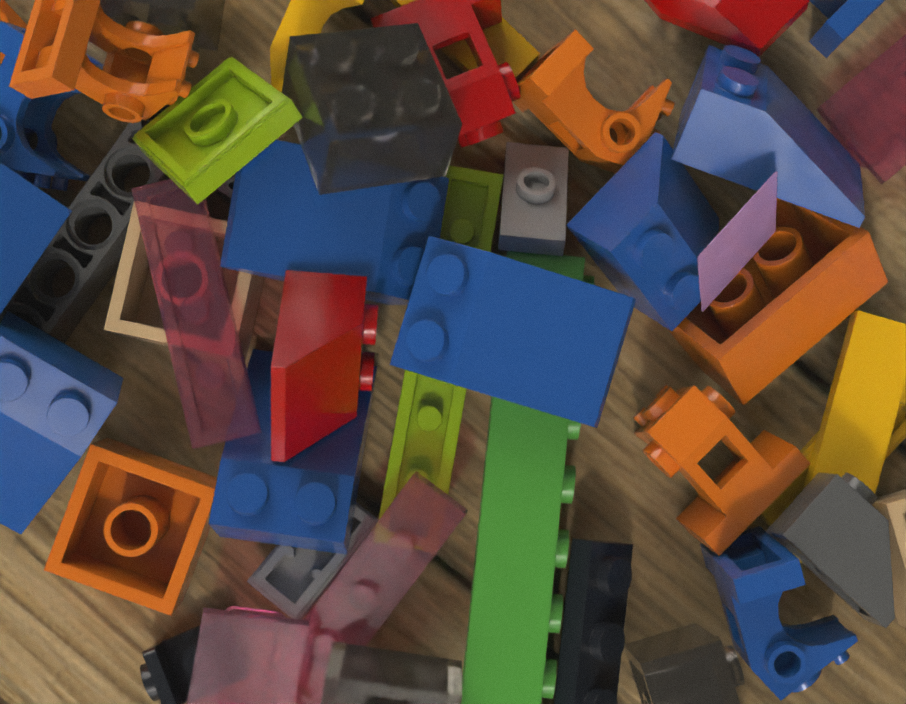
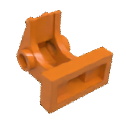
M35 0L9 87L30 99L77 89L102 104V110L108 116L123 122L138 123L141 120L147 121L165 105H174L179 96L187 98L192 84L185 80L186 67L195 68L200 54L191 50L195 37L193 31L188 30L164 35L157 27L141 21H129L124 27L104 13L101 7V0ZM88 41L107 52L103 70L90 62L86 55Z
M575 29L549 49L517 82L521 98L513 101V103L522 113L529 109L581 162L617 173L655 132L660 134V130L654 128L657 120H660L662 115L668 117L675 105V102L666 99L672 82L666 78L657 87L653 85L648 87L626 111L607 109L596 101L586 88L584 77L585 60L594 48Z
M665 385L655 395L656 398L647 408L643 407L633 417L640 425L634 434L648 444L642 451L667 477L672 478L679 471L695 488L698 497L676 520L690 535L720 556L811 463L796 446L766 430H763L750 443L730 421V418L736 413L734 408L712 387L707 385L700 391L695 385L674 391L670 386ZM721 440L732 453L734 459L712 480L697 463Z

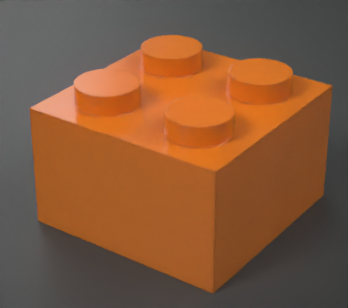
M110 438L90 444L44 571L171 616L184 600L211 528L209 518L217 477Z

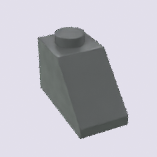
M847 472L842 477L838 474L817 473L767 531L799 558L809 570L864 620L887 628L895 619L889 520L872 506L878 499L874 492L855 476Z

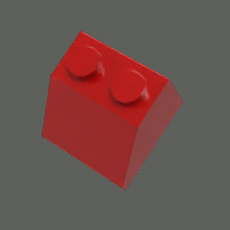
M286 270L271 362V461L285 462L356 418L359 390L372 391L375 352H364L362 347L363 344H376L378 305L365 304L367 276Z

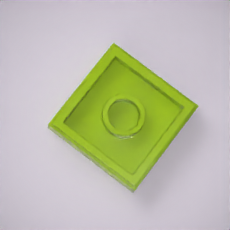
M229 57L194 85L187 98H178L174 105H170L135 133L132 139L141 151L198 205L303 117L291 99L235 58Z

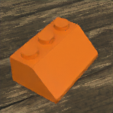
M777 198L776 230L774 234L704 311H701L700 302L673 331L667 330L708 377L744 406L885 286L888 280L870 233L867 230Z

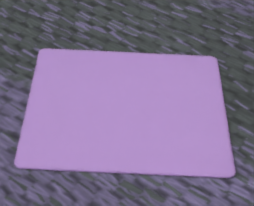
M777 172L772 174L699 254L697 262L701 311H704L774 234L776 230Z

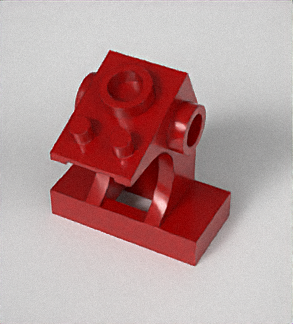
M416 0L371 18L377 46L386 68L414 57L421 63L433 90L422 95V98L436 132L444 129L447 140L457 137L461 148L505 132L500 120L516 114L512 102L521 98L520 90L508 62L497 65L482 31L502 22L501 0ZM465 40L478 67L446 79L434 51Z

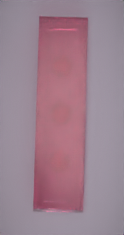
M171 179L131 188L192 449H200L262 433L223 268L220 267L221 260L206 198L197 205Z
M416 471L262 677L297 704H322L458 526L468 510Z

